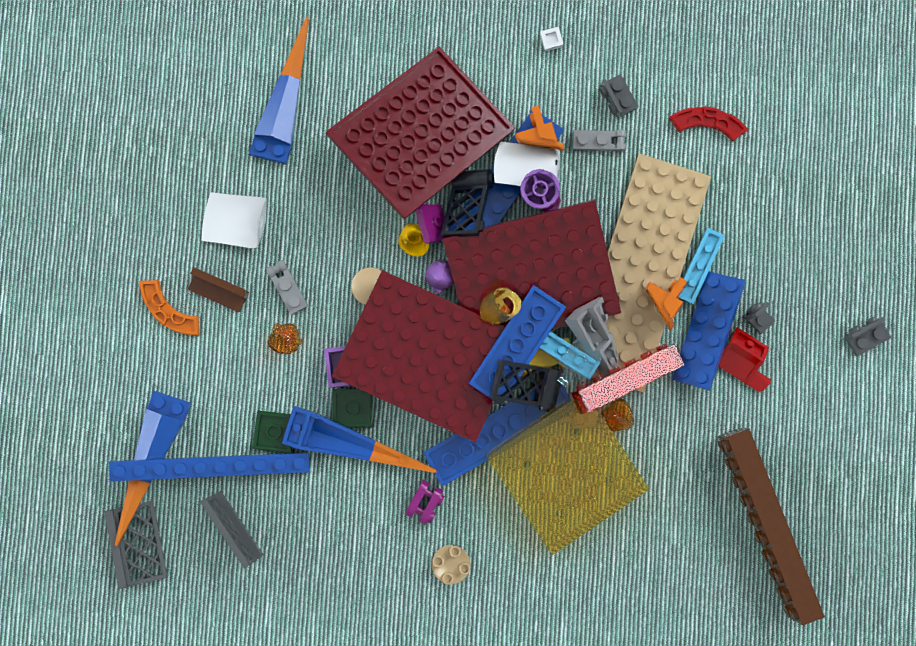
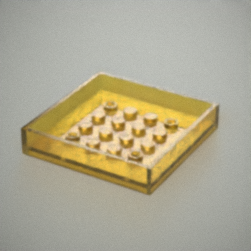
M580 390L556 406L555 409L550 410V412H547L485 454L552 555L650 490L584 390ZM575 428L579 429L577 435L573 434V429ZM526 461L531 463L528 468L524 467V462ZM607 477H611L610 483H605ZM558 510L563 511L561 516L556 515Z

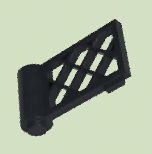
M490 169L464 171L451 182L452 188L441 232L443 238L452 236L473 237L479 236L480 232H483L485 226L483 215L488 191L495 184L494 173ZM482 192V195L476 200L472 197L475 193ZM457 193H465L458 201L455 199ZM470 198L472 203L464 208L462 204ZM477 206L479 208L478 211L471 216L469 211ZM460 207L462 211L453 217L452 212ZM466 214L469 218L460 224L458 220ZM472 222L475 223L474 230L465 229ZM454 223L458 225L453 231H448L449 227Z
M499 359L489 398L493 399L492 403L504 405V402L507 401L539 406L540 410L550 412L551 409H555L565 371L548 366L543 367ZM505 365H508L511 372L504 377L503 370ZM525 368L527 374L520 379L517 373ZM538 371H542L540 379L535 381L533 375ZM514 376L517 382L509 387L507 381ZM530 379L532 385L525 390L523 383ZM504 384L506 391L501 395H497L499 387ZM519 387L522 393L515 398L512 392ZM535 389V398L530 400L528 394Z

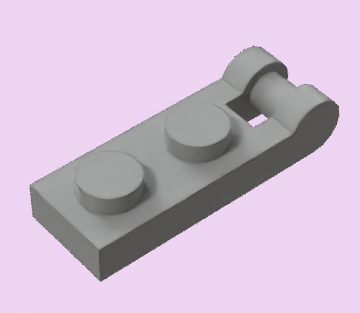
M573 130V150L626 151V144H624L626 131ZM611 138H617V144H611Z
M283 259L277 265L266 268L291 315L308 307ZM283 271L284 276L278 278L276 273Z

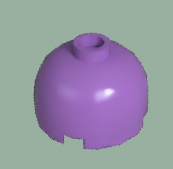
M544 169L532 170L526 174L521 183L520 191L523 200L532 208H548L555 203L559 196V180L553 173Z

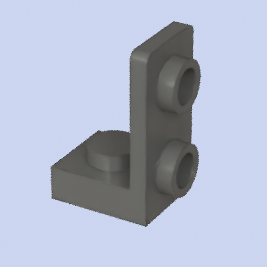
M759 302L756 305H752L746 311L748 315L744 317L759 334H763L775 322L765 311L770 305L769 302L762 304Z

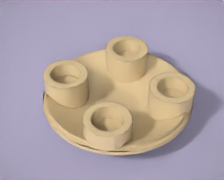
M372 267L364 268L354 276L351 289L354 297L360 303L366 305L381 270Z
M443 546L435 553L432 559L434 575L446 585L457 584L463 581L470 572V558L467 552L459 546Z

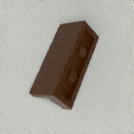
M192 268L190 274L193 275V278L188 287L189 291L237 312L241 311L249 291L197 268Z

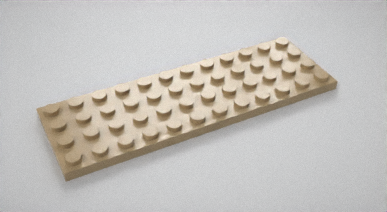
M640 153L637 156L607 251L622 313L608 316L606 324L608 332H612L619 359L616 362L618 371L623 374L621 379L622 386L644 393L666 324L649 294L646 293V287L650 281L667 293H670L668 288L674 279L679 280L711 176ZM578 342L577 348L587 354L581 343ZM597 368L592 377L605 380Z

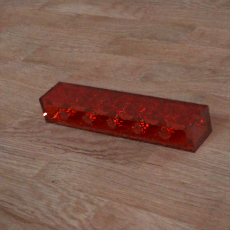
M667 343L661 344L656 347L657 351L652 353L650 350L641 354V359L636 360L633 358L624 363V367L620 368L617 366L608 370L609 374L606 376L600 374L592 378L593 382L589 384L584 382L577 385V390L571 392V395L579 413H590L684 366L676 345L667 346Z

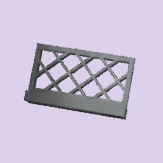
M222 491L200 501L244 569L264 555Z
M154 501L139 504L132 520L136 516L145 523L139 532L128 525L127 528L137 534L131 544L122 537L119 545L115 546L120 523L119 512H122L123 507L104 511L118 588L123 589L128 586L167 578ZM150 505L151 514L147 520L137 514L141 507ZM146 524L154 528L155 533L151 539L141 534ZM138 536L149 541L143 551L133 545ZM150 543L158 548V553L154 558L145 553ZM130 548L140 553L135 562L127 559V552ZM142 555L152 560L146 570L137 565ZM155 562L161 566L162 574L154 576L148 570ZM134 567L144 572L139 580L131 581L130 572Z

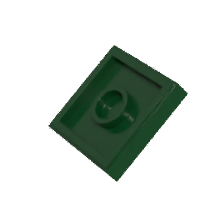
M333 389V421L348 428L372 427L371 395L360 389Z
M257 410L252 449L292 453L291 446L282 444L291 414Z

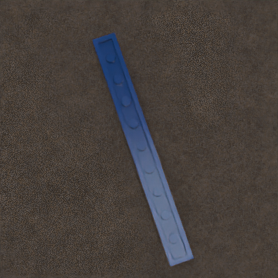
M309 452L109 461V482L309 472Z

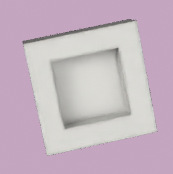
M559 27L540 31L544 51L563 47Z

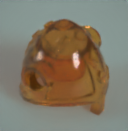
M276 323L267 341L268 346L273 351L280 354H291L298 350L303 340L299 337L295 324L286 323L280 325Z
M616 398L602 413V416L605 418L606 428L609 431L629 430L634 425L633 412L628 403L622 398Z

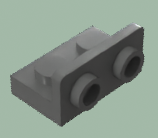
M621 74L608 81L606 79L602 81L600 85L601 95L603 98H607L609 110L613 115H616L617 119L638 108Z
M871 317L865 321L866 325L862 327L857 325L848 330L850 333L844 337L855 356H859L891 338L883 324L885 321L884 317Z

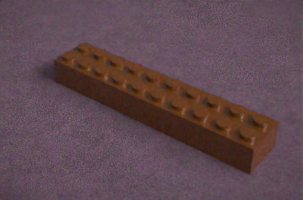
M737 428L719 435L720 441H718V446L726 455V466L729 470H732L734 475L732 481L735 487L740 490L741 496L739 498L742 505L746 506L748 510L747 519L751 525H754L756 530L754 532L755 539L759 544L761 543L763 551H761L762 556L771 568L769 569V574L772 580H775L777 583L776 591L779 598L783 599L785 603L783 607L785 614L788 618L802 626L824 618V613L750 429Z

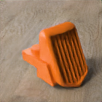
M539 105L532 107L533 113H530L529 116L535 128L516 133L517 142L519 144L564 151L563 143L557 141L552 122L544 124Z
M682 277L678 281L674 279L668 288L670 293H667L650 281L646 287V293L649 294L669 330H672L674 327L673 319L683 305V302L678 297L686 287L687 281Z

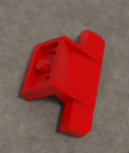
M736 327L724 348L718 367L758 392L764 391L771 383V379L757 371L763 364L769 347Z

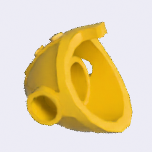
M411 223L403 228L398 238L401 249L411 256L419 257L424 255L429 249V244H425L419 224Z

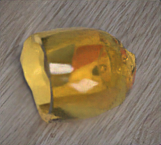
M498 288L491 291L482 300L480 316L482 320L494 325L504 323L520 311L521 299L516 293L507 288ZM506 297H509L514 304L513 312L510 314V309L503 301Z

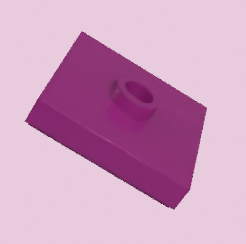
M422 205L415 213L425 244L443 242L441 232L445 215L442 205Z

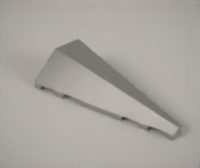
M598 297L575 309L565 322L587 354L600 362L597 368L618 398H625L627 391L623 390L621 382L623 374L618 371L616 362L619 359L612 332H608L606 324L608 316L604 314L601 304L604 303L602 297Z

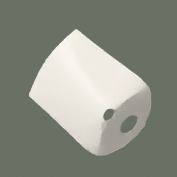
M500 142L494 160L495 183L521 186L526 174L536 169H544L553 173L560 182L559 150Z
M210 192L203 219L201 241L257 248L266 223L267 198Z

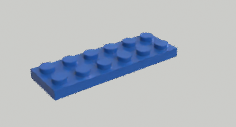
M708 272L672 377L674 381L708 391L711 390L746 284L745 280Z
M533 285L522 301L520 311L511 318L468 384L489 397L499 359L529 364L566 306ZM508 365L504 367V377L511 372ZM525 368L517 373L519 378L525 371ZM514 376L507 381L509 387L517 382ZM504 384L499 387L497 395H501L506 391Z

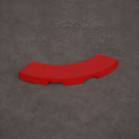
M691 107L676 112L669 117V120L679 133L693 127H709L722 132L731 142L749 130L732 114L713 107Z

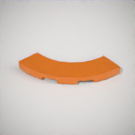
M159 280L139 281L143 301L157 321L175 332L200 336L199 316H189L175 310L165 299Z

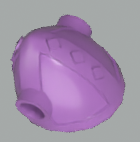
M438 260L428 266L425 276L428 284L433 288V292L443 293V290L450 288L454 284L448 261Z

